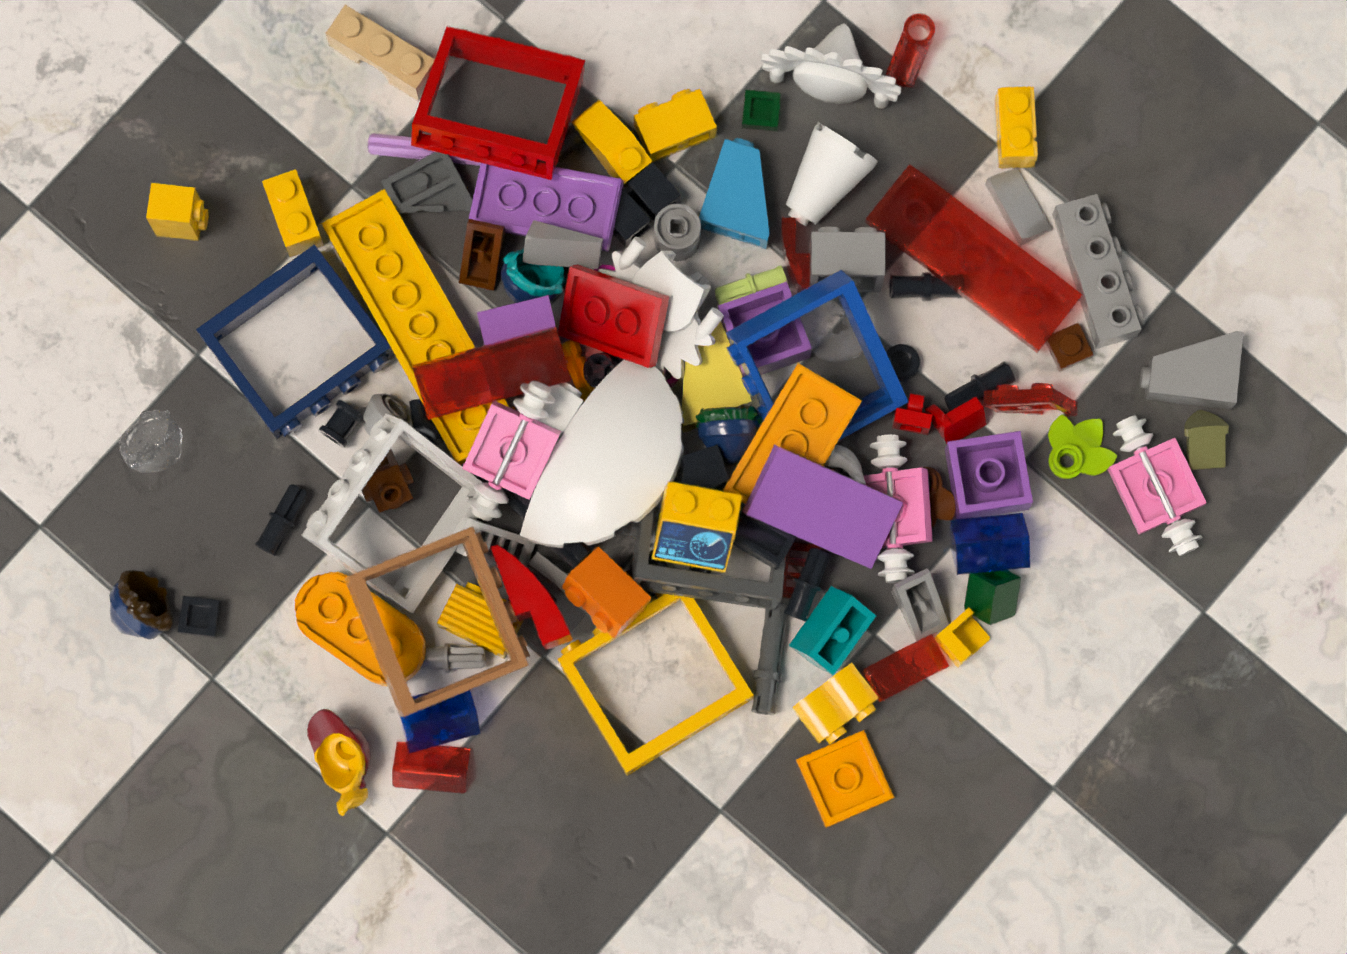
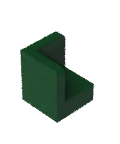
M996 562L969 571L964 609L970 608L974 612L973 616L988 625L1013 617L1016 613L1021 577Z

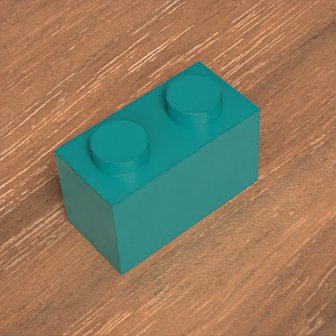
M831 586L788 646L812 665L834 676L876 615L852 595Z

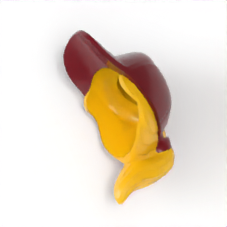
M321 709L311 717L307 727V735L314 751V760L320 767L324 782L341 794L340 800L336 802L338 813L343 816L349 809L362 805L368 798V789L366 788L364 777L370 765V748L360 729L348 727L336 713L329 709Z

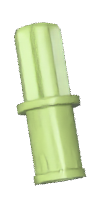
M781 265L752 276L750 273L745 274L746 278L717 287L715 289V297L718 304L721 305L787 282Z

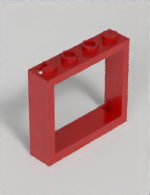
M446 26L412 122L411 146L552 180L583 83L585 60L571 55L543 50L535 46H527L506 41L502 38L470 32L466 29ZM450 56L566 84L547 144L430 116ZM538 160L546 161V164L538 162Z

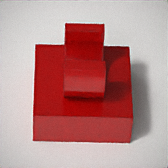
M910 393L907 409L896 408L892 429L928 435L933 414L922 413L924 396Z

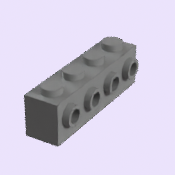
M1098 194L1056 205L1052 216L1095 349L1136 338L1141 331L1140 326L1144 325V318L1138 304L1133 305L1129 293L1133 291L1132 280L1127 270L1122 271L1118 259L1122 257L1121 246L1116 236L1111 237L1107 225L1111 223V217L1106 203L1101 204Z

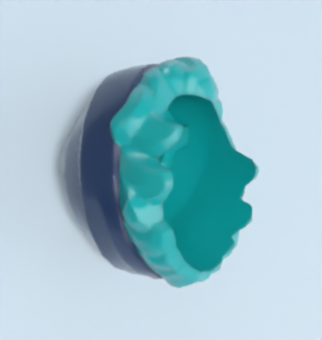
M524 248L516 252H510L504 257L501 279L507 295L514 303L549 296L551 303L558 294L563 292L562 287L566 284V278L562 266L523 262Z

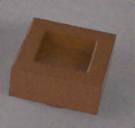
M1079 323L1046 336L1044 339L1059 372L1091 359L1094 355Z

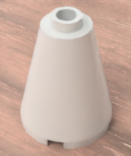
M818 122L813 129L786 205L791 208L788 215L804 226H807L809 221L817 224L876 166L878 161L868 153L865 154L860 151L856 145Z

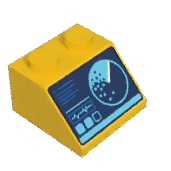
M668 481L664 488L652 559L725 573L736 532L742 495Z

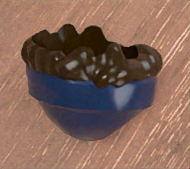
M137 570L124 571L120 575V579L109 594L111 622L120 633L145 639H154L163 631L171 629L173 616L166 597L168 591L166 588L158 587L159 580L156 577L150 578L145 572Z

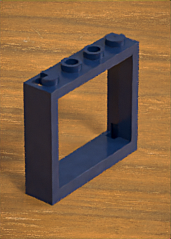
M315 245L308 248L196 329L201 339L276 440L282 435L284 437L288 436L293 431L296 433L302 427L301 421L311 414L318 416L325 412L332 405L330 400L341 392L347 395L354 391L362 383L360 379L370 371L375 374L383 370L382 367L390 362V357L394 355L387 340ZM319 270L375 346L281 414L274 417L219 341Z

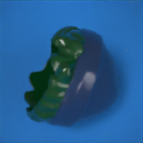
M751 405L748 410L746 408L733 407L706 408L705 410L702 408L699 414L696 415L698 420L696 427L698 428L699 438L706 448L718 445L723 463L730 465L741 460L763 421L762 416L758 415L756 408Z

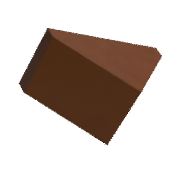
M473 219L468 220L459 277L460 284L494 291L507 240L504 226Z

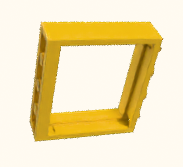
M655 593L657 599L649 603L645 611L615 639L676 602L681 601L735 690L630 754L624 748L574 666L575 663L615 639L608 632L603 633L596 628L592 631L593 638L583 644L580 640H576L561 650L563 656L558 658V664L627 776L753 700V693L694 598Z

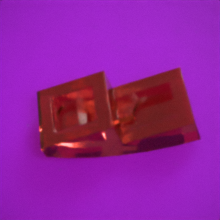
M782 217L781 244L784 261L791 281L799 293L809 287L810 253H795L796 218Z
M930 634L866 667L862 671L871 688L878 696V701L881 703L949 667V664L934 636Z

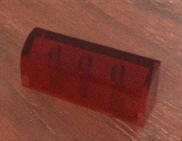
M556 326L412 365L428 420L491 403L493 400L498 401L524 394L520 388L521 384H530L531 381L540 382L548 387L571 381Z

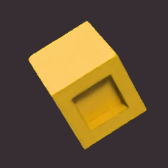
M967 608L934 639L935 643L958 668L990 640V636L972 617L974 612L970 608Z

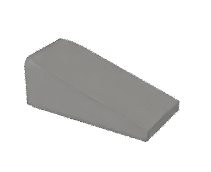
M533 220L525 238L523 262L535 265L564 267L578 264L587 268L598 269L603 239Z

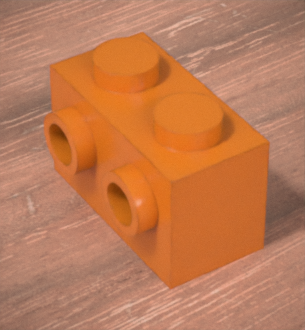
M599 546L568 574L562 586L568 600L573 605L582 607L591 616L594 625L601 632H608L614 639L645 611L651 600V597Z

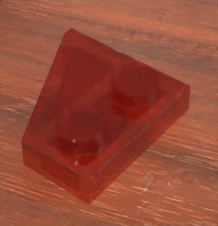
M1034 383L1031 384V389H1019L1016 385H998L996 391H984V406L997 413L1043 415L1046 410H1059L1065 413V416H1077V402L1054 389L1052 384Z

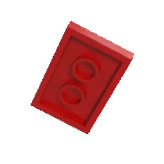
M578 264L570 266L558 327V336L647 368L654 367L657 364L669 296Z

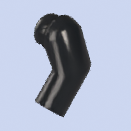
M414 399L409 401L413 429L434 445L444 443L421 400Z

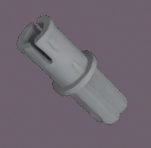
M445 643L444 647L426 648L425 658L427 660H424L420 670L445 669L446 673H450L451 669L483 668L486 662L485 649L482 646L450 647L449 643Z

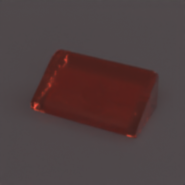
M397 741L392 768V785L396 788L463 794L467 788L470 748Z

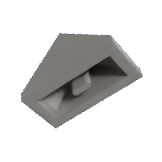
M928 568L894 584L891 593L917 642L949 625Z

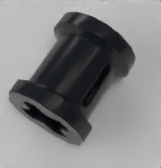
M338 400L336 411L326 425H322L318 431L335 444L344 448L347 445L346 439L358 422L363 423L364 419L363 415L342 400Z

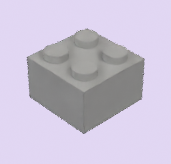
M821 227L818 229V232H812L809 245V287L842 270L854 281L858 292H881L885 278V232H877V229L872 227H859L855 229V232H840L838 227Z

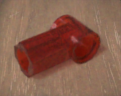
M921 13L913 14L904 23L903 31L885 76L895 78V84L911 89L915 86L928 50L933 43L935 25L929 16ZM915 26H920L926 29L928 36L923 40H915L910 36L909 30Z

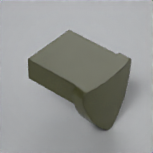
M1204 410L1194 412L1187 419L1184 426V436L1187 437V463L1191 470L1225 467L1226 434L1229 433V425L1219 416Z

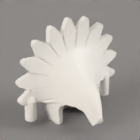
M845 23L834 28L815 48L807 47L806 52L786 46L784 51L770 49L769 54H762L761 62H763L762 69L770 71V80L773 83L782 82L784 72L794 70L793 77L796 84L805 93L824 102L837 104L855 102L865 95L868 87L875 93V106L882 109L888 105L889 100L896 102L902 89L900 86L895 85V78L881 75L882 69L863 66V61L858 56L852 33Z
M634 237L624 253L621 251L613 252L612 259L615 271L599 269L598 272L669 296L655 367L663 375L667 369L674 378L681 379L684 377V361L694 366L702 364V357L697 345H714L715 339L711 333L724 315L716 308H712L701 322L697 311L711 289V286L707 284L709 281L700 272H696L689 277L685 275L674 264L673 259L676 254L673 251H661L642 267L637 265L635 261L647 244L639 237Z

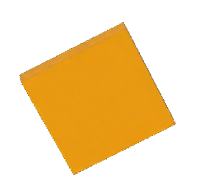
M864 730L796 759L825 828L894 799Z

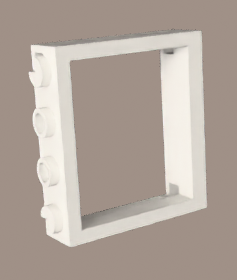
M385 414L382 419L373 425L370 432L371 436L362 449L356 451L351 457L348 469L342 478L331 486L328 498L321 508L309 518L307 528L302 534L303 537L353 574L367 568L328 538L398 437L462 486L422 546L464 530L468 517L475 520L478 518L471 512L472 508L468 505L467 501L469 498L478 497L479 494L475 491L474 486L483 482L470 472L462 469L463 467L405 421L389 414ZM458 545L409 564L394 587L390 586L380 577L369 580L366 584L396 606L413 613Z

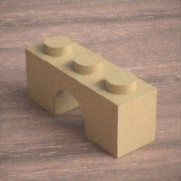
M345 4L325 33L329 46L357 64L364 61L372 65L387 77L391 85L419 101L435 59Z

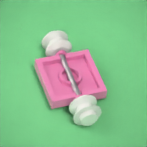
M531 381L530 384H521L520 388L525 395L523 398H516L513 401L518 411L493 400L462 469L489 481L488 483L475 484L474 489L479 495L477 498H469L467 501L468 505L472 508L471 512L480 519L491 521L492 518H500L502 516V512L497 507L499 503L506 504L509 501L502 487L530 500L561 431L535 420L547 418L548 412L544 409L545 403L555 402V398L550 394L551 389L540 382Z
M1136 415L1128 417L1116 424L1118 430L1113 433V436H1122L1125 443L1121 446L1120 451L1134 452V456L1110 466L1108 472L1138 534L1140 535L1167 523L1169 526L1165 528L1162 538H1171L1174 544L1170 548L1169 553L1177 551L1179 556L1187 554L1199 547L1197 541L1202 538V535H1193L1191 531L1195 520H1181V516L1205 506L1207 502L1176 438L1148 449L1146 445L1150 443L1154 435L1153 433H1144L1142 429L1147 420L1145 418L1138 420Z
M898 435L877 436V442L870 444L871 448L878 451V457L871 460V464L882 469L883 473L864 476L865 485L903 502L882 548H887L888 550L883 551L877 556V560L885 563V569L879 572L878 576L885 577L886 583H898L908 578L907 575L915 573L914 570L907 568V560L913 558L914 555L903 549V546L932 542L928 469L921 467L898 471V468L907 462V458L900 456L899 451L900 448L906 445V442L899 441Z

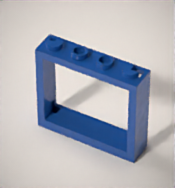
M842 270L726 332L731 343L727 347V351L737 367L742 366L746 374L741 378L742 383L751 397L756 395L760 404L756 410L758 415L762 416L763 421L774 402L747 346L837 296L880 388L860 399L862 402L839 440L908 403V399L856 285Z

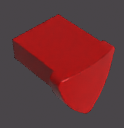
M977 397L972 398L946 414L935 404L925 409L927 414H933L931 422L946 444L950 441L961 440L987 425L984 407Z

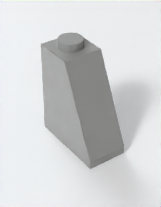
M1235 331L1153 356L1148 363V367L1142 366L1140 388H1145L1144 399L1231 410L1237 403L1244 332Z

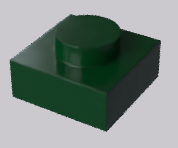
M745 90L742 128L777 131L781 93Z

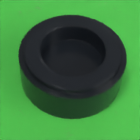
M897 344L888 349L886 353L899 382L912 379L920 366V358L917 351L906 344Z

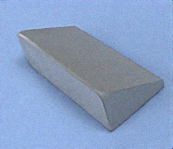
M1017 167L987 179L985 185L1019 246L1051 231L1052 228Z

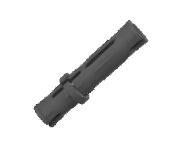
M779 603L775 610L765 609L758 668L754 670L753 679H756L751 709L753 713L775 715L778 683H782L783 674H780V664L787 614H784V611L788 606L787 604Z

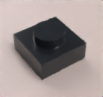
M183 596L178 633L216 638L221 601Z

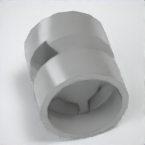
M672 204L661 209L654 222V242L658 252L673 251L676 254L673 261L676 262L686 260L695 254L701 239L700 218L696 212L683 204Z

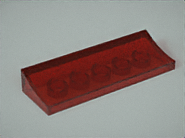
M911 164L907 166L865 219L867 225L876 228L877 232H885V238L946 283L1036 353L1041 350L1076 307L1083 295Z

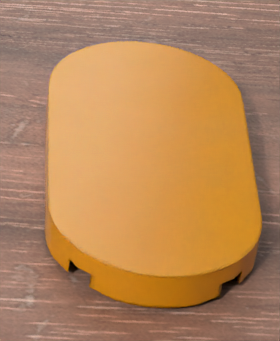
M329 572L310 578L300 588L295 599L296 621L301 632L369 681L377 685L387 686L344 580L347 575L339 572ZM370 591L407 682L417 674L424 662L426 655L424 635L413 620Z

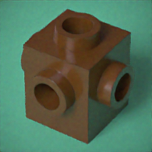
M390 448L361 491L366 502L374 500L379 513L388 509L398 508L404 502L413 499L408 485L414 483L406 463L399 465Z

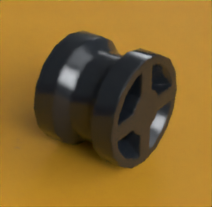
M605 352L592 354L584 363L583 373L585 380L592 388H596L608 375V367H610L611 372L624 359Z

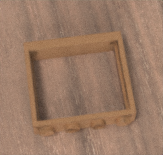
M473 526L344 578L400 717L407 716L528 666L526 658L530 654L526 647L527 643L523 636L517 637L512 625V623L517 621L515 613L509 601L503 603L498 591L499 588L503 587L500 576L494 566L489 568L484 554L488 553L486 541H483L480 532L475 533ZM462 543L509 661L413 700L366 582Z

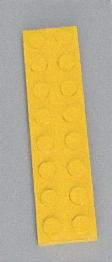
M383 189L321 224L453 459L458 464L463 465L493 400L507 407L509 405L387 192Z

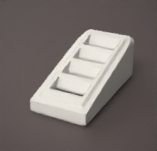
M468 517L464 530L473 526L475 533L487 532L484 542L486 541L488 550L494 535L499 536L496 545L502 548L506 539L511 540L507 552L514 555L518 543L524 544L519 561L527 567L535 543L523 539L519 534ZM462 543L459 544L456 552L467 556ZM487 553L484 554L488 564L497 566L493 553L492 556L487 555Z

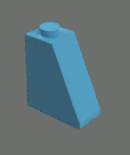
M734 138L733 141L725 139L699 215L701 229L767 249L769 226L760 151L754 148V144L747 140Z

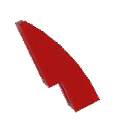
M499 545L491 546V551L518 621L530 617L533 618L545 650L572 641V635L562 613L536 576Z

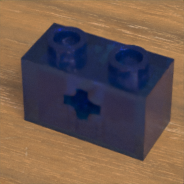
M1023 513L950 520L951 552L957 575L1030 568V536Z
M471 690L407 716H399L409 753L481 734L478 714ZM430 691V692H427V693H423V694H419V695H416V696H412V698H413V700H414V699H416V698H418V697H421V696L426 695V694H428V693H431V692H433V691Z

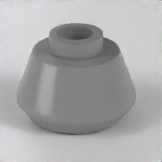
M386 393L374 394L363 415L365 421L363 426L369 435L373 425L382 419L385 414L402 419L410 425V416L406 409L394 397Z

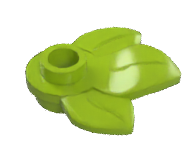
M1061 414L1053 421L1048 432V439L1052 447L1048 464L1054 475L1062 479H1072L1080 473L1096 476L1102 474L1114 464L1117 455L1109 449L1100 447L1103 438L1102 420H1084L1073 426L1071 421ZM1062 456H1069L1073 461V465L1071 467L1062 466L1060 458Z

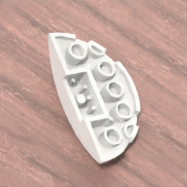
M624 359L606 375L584 401L566 427L543 469L522 525L520 536L523 539L536 544L563 548L564 543L584 542L587 545L600 543L613 538L615 530L625 526L630 521L640 522L661 501L665 485L668 481L673 482L681 463L684 450L681 442V423H684V418L677 396L673 394L669 384L666 382L665 376L655 366L647 368Z

